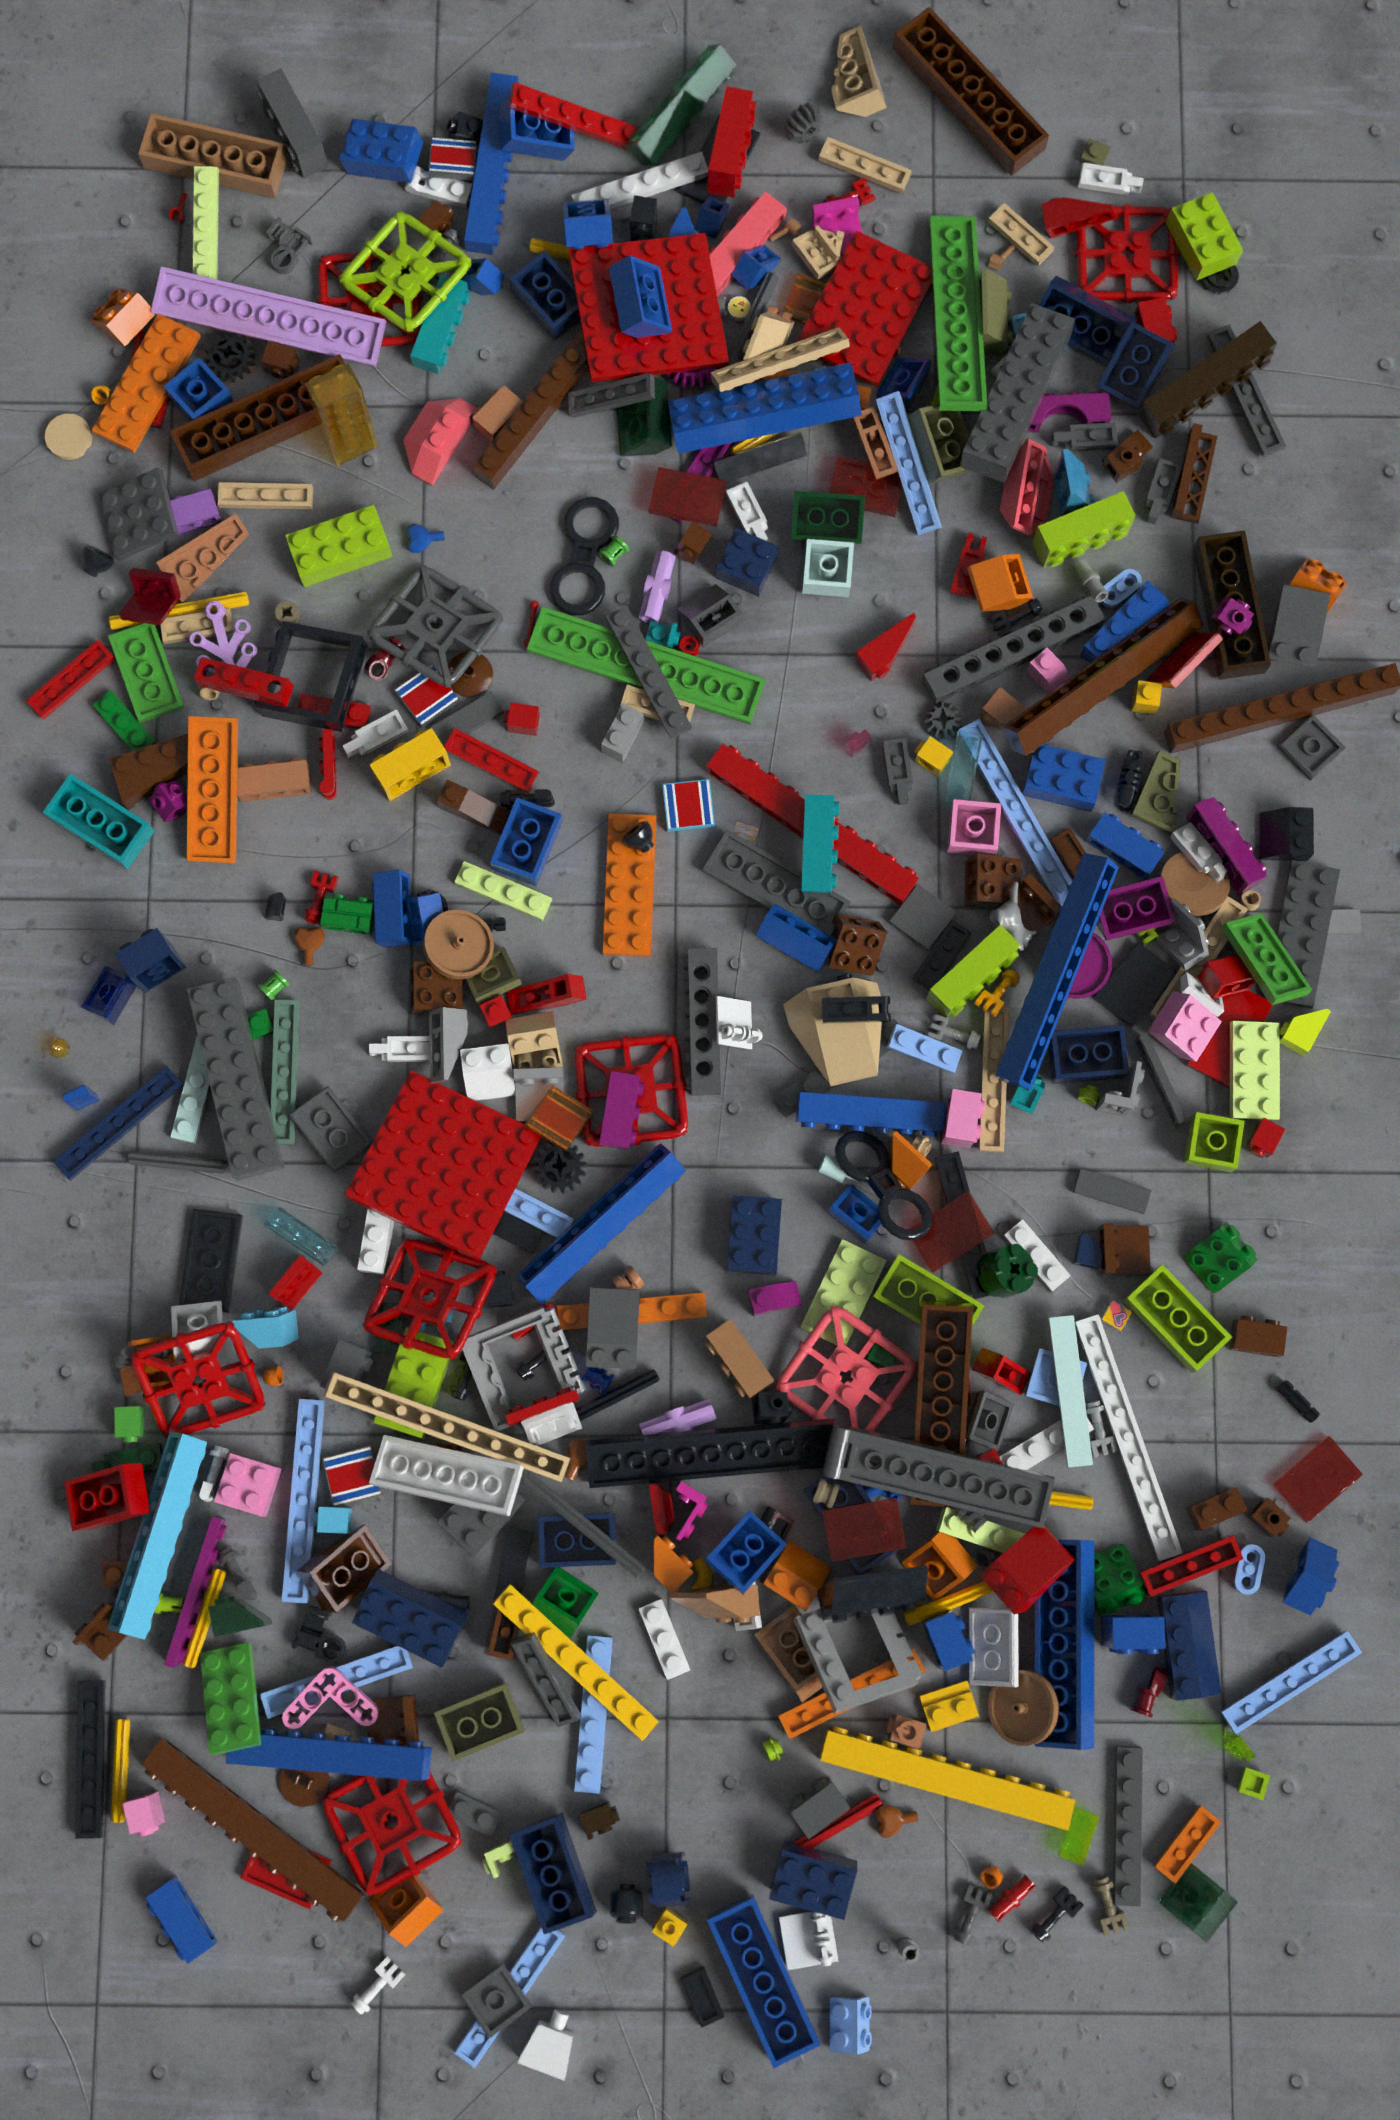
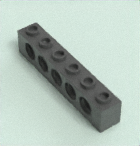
M689 948L688 956H683L684 970H688L689 979H684V994H689V1003H684L685 1018H690V1027H685V1041H690V1051H686V1065H691V1075H686L687 1089H691L692 1096L721 1095L720 1045L717 1044L716 996H718L717 948ZM702 969L708 975L705 979L700 980L694 976L695 971ZM698 993H704L707 995L708 1000L705 1003H698L694 997ZM698 1017H705L709 1023L705 1027H699L696 1025L695 1020ZM704 1040L708 1042L709 1048L705 1051L698 1050L695 1046L698 1041ZM701 1064H706L710 1068V1072L706 1075H700L696 1068Z

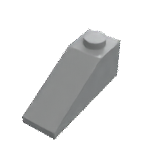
M441 1007L429 1011L430 1083L449 1079L467 1036V1010Z

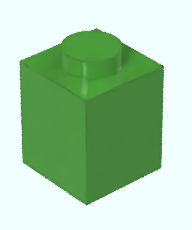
M114 1407L115 1438H122V1443L138 1442V1437H145V1407Z

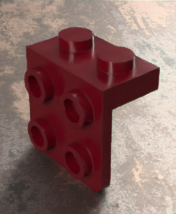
M132 568L128 574L134 594L119 613L120 619L152 625L162 624L181 598L175 573Z

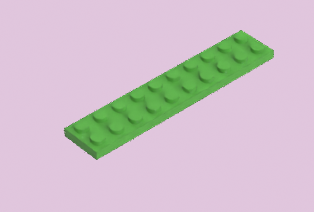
M930 216L929 232L939 411L986 410L987 394L976 216Z
M542 606L527 647L528 653L643 689L610 628ZM645 640L677 699L695 704L696 708L751 725L766 679Z

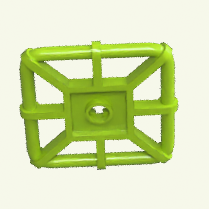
M400 211L391 217L371 240H367L364 243V248L344 269L343 273L339 276V281L347 291L367 304L371 311L378 312L399 328L411 332L429 316L440 302L443 303L447 299L446 295L471 267V259L459 248L444 239L440 232L431 230L413 216ZM405 223L428 238L427 242L418 252L407 245ZM398 225L400 244L389 256L380 250L378 246ZM438 245L457 260L433 263L426 257ZM371 254L383 261L382 265L375 272L353 275ZM404 269H409L410 274H403V276H401V271ZM455 271L440 289H436L428 283L436 273ZM379 282L386 288L378 297L373 298L356 285ZM421 290H424L432 298L413 318L412 300ZM393 294L404 300L405 320L384 306Z

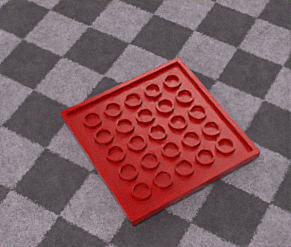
M706 233L608 244V247L596 248L595 246H586L580 250L569 248L568 255L591 382L631 378L648 373L658 375L729 365ZM631 255L660 267L672 327L671 333L636 338L621 332L617 307L614 302L613 286L610 281V266Z
M411 1070L347 1189L345 1198L472 1259L480 1261L542 1135L527 1127V1125L439 1083H430V1079Z

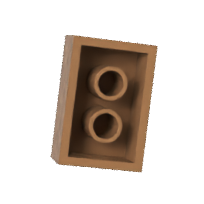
M731 1319L706 1336V1349L712 1357L717 1355L722 1363L719 1364V1367L727 1378L733 1377L736 1382L733 1387L741 1398L746 1396L749 1400L774 1382L772 1376Z

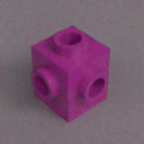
M1225 597L1211 618L1221 624L1219 628L1222 631L1231 635L1232 633L1241 634L1246 632L1252 624L1251 618L1254 614L1248 610L1250 606L1240 599L1235 601L1232 598Z
M177 781L158 784L154 788V793L148 799L164 822L180 818L187 811V795Z

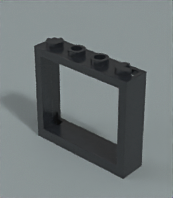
M282 621L281 628L276 632L274 650L269 654L267 672L264 673L280 676L292 636L349 647L329 714L288 706L284 708L255 700L256 709L262 717L342 732L368 649L363 636ZM269 683L268 692L274 693L277 685Z

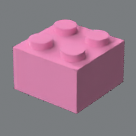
M953 799L950 808L947 853L976 855L979 853L995 856L999 843L1001 804Z
M1173 991L1148 1032L1179 1058L1196 1062L1222 1021L1191 994Z
M952 1089L947 1099L941 1144L970 1149L973 1143H977V1139L979 1140L981 1134V1125L977 1123L981 1115L983 1116L985 1101L981 1100L982 1093Z
M230 1453L214 1502L261 1517H267L282 1468Z

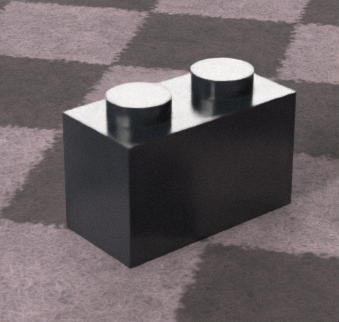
M634 195L630 215V242L654 239L658 222L657 199Z

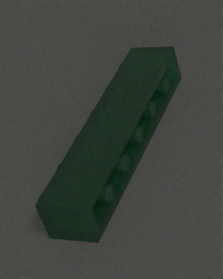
M721 44L709 45L625 144L642 166L659 163L663 158L662 154L665 150L676 143V137L680 132L685 131L690 126L691 119L702 112L706 101L714 97L718 92L717 88L732 76L731 72L737 65Z

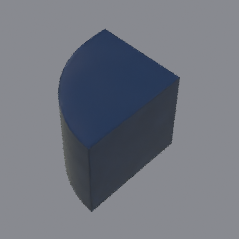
M708 196L700 207L695 230L706 233V235L716 239L724 224L730 204Z
M1080 1234L1073 1264L1099 1269L1102 1264L1100 1246L1089 1235Z

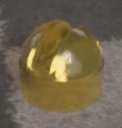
M56 1037L51 1046L50 1056L57 1058L66 1057L69 1052L65 1049H70L69 1043L64 1039Z

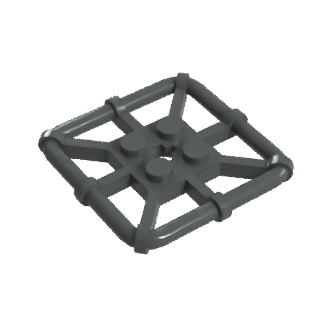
M424 565L412 573L396 594H392L389 598V603L372 623L367 634L370 640L401 660L404 666L412 667L435 683L444 685L446 688L451 687V684H454L462 676L475 658H479L483 647L498 630L503 617L502 613L498 612L493 606L469 592L466 586H460L438 571L427 568ZM429 578L455 593L447 604L433 596ZM422 579L426 598L417 608L404 599L417 582ZM464 599L485 613L465 616L454 608L460 600ZM397 608H401L412 615L405 624L382 627ZM431 622H440V628L438 629L432 628L431 624H429ZM490 623L475 643L460 635L465 626ZM407 634L417 642L406 653L382 637ZM455 642L468 652L450 674L445 652ZM424 646L438 654L442 675L415 659Z

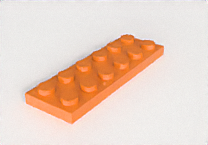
M157 315L92 428L93 434L135 454L167 397L163 386L182 371L201 337L199 332L165 316Z
M188 716L187 861L236 863L238 718Z
M609 814L603 956L651 957L656 815ZM642 821H648L653 832L652 843L654 845L645 853H642L640 850L629 849L622 843L623 836Z

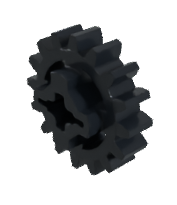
M225 331L224 337L216 334V341L209 340L211 348L205 347L204 349L206 356H204L205 363L217 377L221 376L222 382L230 378L233 383L237 376L243 380L242 374L244 372L247 374L251 373L248 366H255L252 358L256 356L254 350H252L251 342H247L244 335L239 338L236 333L229 336L228 332ZM238 347L244 350V354H242V351H239ZM215 360H217L218 363L221 364V367H219V366L215 363Z
M547 1143L548 1150L540 1149L539 1152L542 1157L534 1159L539 1164V1166L533 1168L534 1172L540 1173L536 1177L537 1181L544 1180L542 1187L546 1189L550 1185L552 1193H555L556 1189L559 1188L561 1193L564 1194L567 1187L574 1191V1183L582 1184L579 1176L586 1177V1172L581 1170V1168L587 1167V1163L580 1162L585 1157L584 1154H576L578 1151V1146L576 1145L564 1150L558 1145L552 1147L550 1143ZM564 1152L572 1155L575 1160H568L564 1157ZM554 1153L552 1160L546 1162L547 1158ZM559 1157L563 1165L567 1166L562 1169V1177L560 1176L558 1170L554 1168L558 1166ZM571 1172H575L574 1176L567 1181V1176ZM545 1174H553L557 1182L551 1181Z

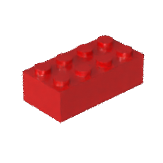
M726 86L708 168V193L735 198L736 189H741L742 172L747 161V148L750 147L751 129L754 128L757 101H753V91Z

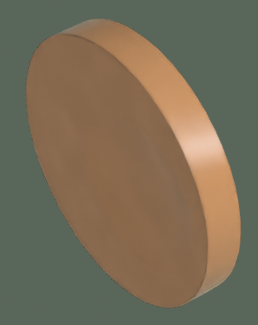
M1182 852L1172 856L1165 863L1160 877L1163 876L1170 901L1175 898L1179 903L1186 904L1194 916L1208 915L1215 912L1223 905L1229 894L1230 880L1227 873L1224 879L1216 883L1208 873H1199Z
M449 910L439 914L430 922L423 937V950L427 961L438 973L452 979H467L476 976L487 966L493 955L494 940L488 925L480 917L465 910Z
M1018 1670V1687L993 1686L988 1699L989 1718L995 1731L1011 1744L1018 1746L1038 1744L1052 1733L1057 1723L1059 1707L1056 1693L1051 1684L1037 1672Z

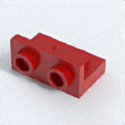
M300 1255L268 1294L284 1306H287L289 1310H294L323 1273Z

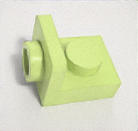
M511 1840L493 1847L484 1853L485 1858L482 1859L487 1874L492 1873L494 1878L500 1875L495 1860L499 1859L500 1863L514 1857L513 1852L515 1850Z

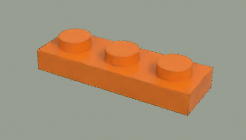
M1199 1804L1153 1866L1172 1882L1176 1883L1221 1824V1821Z

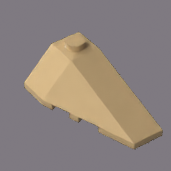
M861 25L840 34L837 51L838 64L834 71L836 77L835 85H832V95L837 111L867 117L887 108Z

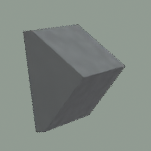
M978 1391L966 1425L965 1440L989 1449L995 1448L999 1452L1014 1404L986 1391Z

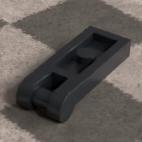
M890 996L822 998L823 1024L890 1022L891 1013H888ZM872 1005H878L879 1013H872Z

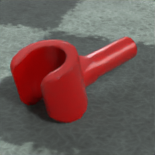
M182 193L177 207L169 211V217L172 221H174L176 214H180L178 219L180 223L185 221L183 209L187 199L186 193Z

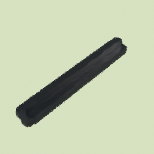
M652 1369L575 1408L579 1420L582 1421L659 1382L660 1379L656 1370Z

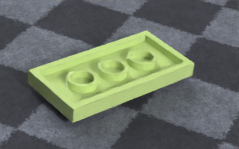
M1230 1022V1118L1280 1120V1023Z
M842 1239L800 1329L810 1333L823 1314L834 1305H838V1307L844 1308L860 1318L887 1260ZM840 1318L844 1344L847 1345L855 1327ZM832 1319L819 1338L838 1346L834 1320Z

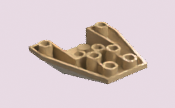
M853 977L806 988L783 1004L790 1030L829 1086L878 1076L882 1022L823 1024L822 998L881 996L876 982ZM872 1005V1013H879L878 1005Z

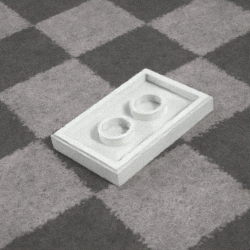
M969 1607V1639L975 1652L971 1654L973 1661L969 1662V1685L1018 1687V1614L1014 1615L1008 1608Z

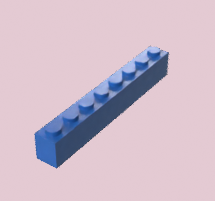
M491 73L464 239L467 252L493 255L494 247L499 246L500 232H497L498 225H502L503 211H500L501 204L506 202L504 184L509 182L510 169H507L508 162H512L513 152L501 150L499 105L510 94L511 86L514 82L519 83L518 76Z
M660 1143L517 1274L516 1278L542 1305L564 1283L568 1282L577 1271L587 1265L591 1258L601 1249H604L617 1234L625 1230L627 1225L637 1216L641 1215L670 1185L678 1181L680 1176L686 1172L685 1168L672 1152Z
M262 1728V1732H260V1746L227 1752L226 1764L423 1781L430 1777L432 1747L424 1746L423 1741H408V1745L399 1744V1739H384V1743L374 1742V1737L362 1736L357 1741L350 1740V1735L336 1734L335 1739L326 1738V1733L311 1732L310 1736H301L302 1731L287 1730L286 1734H277L278 1729Z

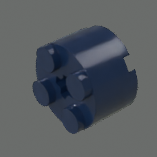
M684 1851L653 1854L650 1861H646L647 1877H651L652 1888L648 1889L649 1903L655 1904L657 1908L689 1905L690 1898H685V1891H690L688 1863L687 1861H682V1858L685 1856Z

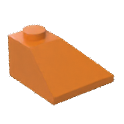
M897 1131L893 1133L889 1140L890 1171L902 1185V1189L911 1190L927 1173L932 1163Z
M172 1335L129 1341L127 1348L136 1346L138 1350L144 1346L156 1343L157 1340L172 1338ZM173 1348L172 1354L163 1360L170 1363L175 1361ZM143 1364L152 1388L171 1383L167 1372ZM133 1366L121 1368L120 1374L125 1396L143 1393Z

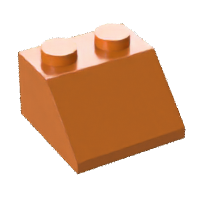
M939 1531L901 1562L905 1568L927 1565L926 1593L933 1602L962 1582L978 1566L954 1536Z
M788 1541L763 1581V1584L806 1612L816 1597L817 1590L823 1585L831 1567L796 1544Z
M414 1875L382 1893L375 1894L368 1901L388 1934L405 1947L444 1910L429 1888L418 1876L415 1877Z

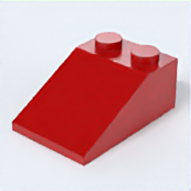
M1034 1526L999 1556L980 1577L1015 1615L1026 1612L1075 1559L1045 1526L1044 1528Z

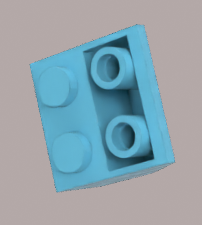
M287 1306L275 1307L269 1311H264L263 1308L248 1310L249 1312L241 1313L240 1318L232 1320L234 1327L259 1349L283 1347L299 1339L296 1310H287Z

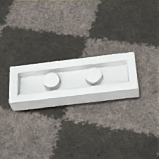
M1023 1219L1003 1235L1010 1244L1018 1243L1030 1254L1034 1264L1038 1267L1037 1276L1050 1292L1054 1291L1071 1276Z
M660 1599L639 1608L666 1679L669 1680L690 1671L663 1600Z

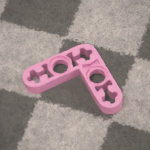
M327 1666L287 1706L282 1720L289 1729L301 1727L329 1696L362 1726L372 1725L376 1721L379 1711L377 1705L338 1668ZM323 1674H335L334 1681L336 1683L329 1682L322 1690L319 1686L326 1678ZM351 1689L355 1693V1700L350 1703L344 1702L341 1698L342 1691ZM308 1691L318 1693L319 1701L316 1704L306 1702L305 1694ZM360 1698L363 1700L360 1704L365 1710L368 1708L372 1709L371 1719L369 1717L363 1719L361 1717L363 1712L358 1706L355 1711L352 1709ZM302 1705L305 1709L298 1717L300 1721L294 1720L291 1722L289 1720L290 1713L288 1712L295 1713Z

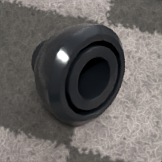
M84 546L82 551V561L85 566L84 572L97 577L98 573H103L112 567L114 560L110 555L93 546Z
M642 821L631 828L623 836L622 843L629 849L640 850L642 853L650 850L654 844L652 843L653 832L649 822Z

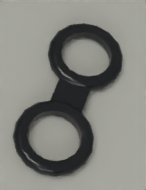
M585 497L577 500L568 508L564 517V530L568 539L574 543L571 563L562 566L554 574L550 583V595L554 604L562 612L570 615H585L593 612L601 604L605 596V582L601 573L594 567L598 549L607 546L612 541V537L617 534L619 530V517L615 508L608 501L598 497ZM595 507L607 514L610 526L602 537L585 539L576 533L573 521L581 510ZM584 573L593 579L596 585V592L588 603L572 605L561 597L559 587L567 575Z
M863 1131L848 1132L840 1137L835 1146V1159L840 1169L846 1175L857 1181L867 1182L880 1200L877 1205V1212L882 1226L891 1235L902 1240L913 1241L923 1238L930 1231L933 1223L932 1211L928 1203L919 1194L909 1189H902V1185L889 1169V1153L885 1145L877 1137ZM852 1142H863L875 1150L879 1158L878 1168L872 1171H863L854 1167L846 1156V1146ZM897 1199L913 1203L921 1214V1226L912 1230L898 1226L889 1215V1203Z

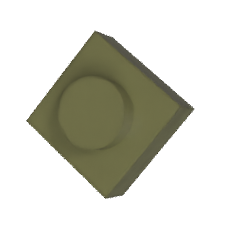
M1089 139L1081 156L1080 163L1103 165L1111 147Z

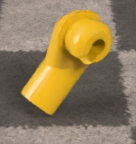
M701 1556L692 1562L694 1564L693 1567L698 1573L697 1582L692 1586V1589L707 1587L712 1584L713 1574Z

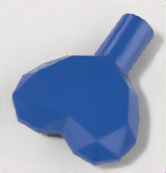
M418 524L409 525L406 529V535L409 538L407 543L408 550L412 553L424 551L433 541L445 540L444 531L430 532L426 527Z

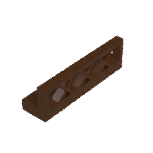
M1193 423L1188 435L1171 518L1198 524L1218 436L1201 432L1203 425ZM1199 440L1211 442L1210 448L1202 453L1198 448ZM1200 459L1205 466V470L1197 474L1193 467L1194 463ZM1196 480L1201 490L1197 494L1192 495L1189 491L1190 483ZM1189 502L1196 509L1195 516L1183 513L1185 505Z

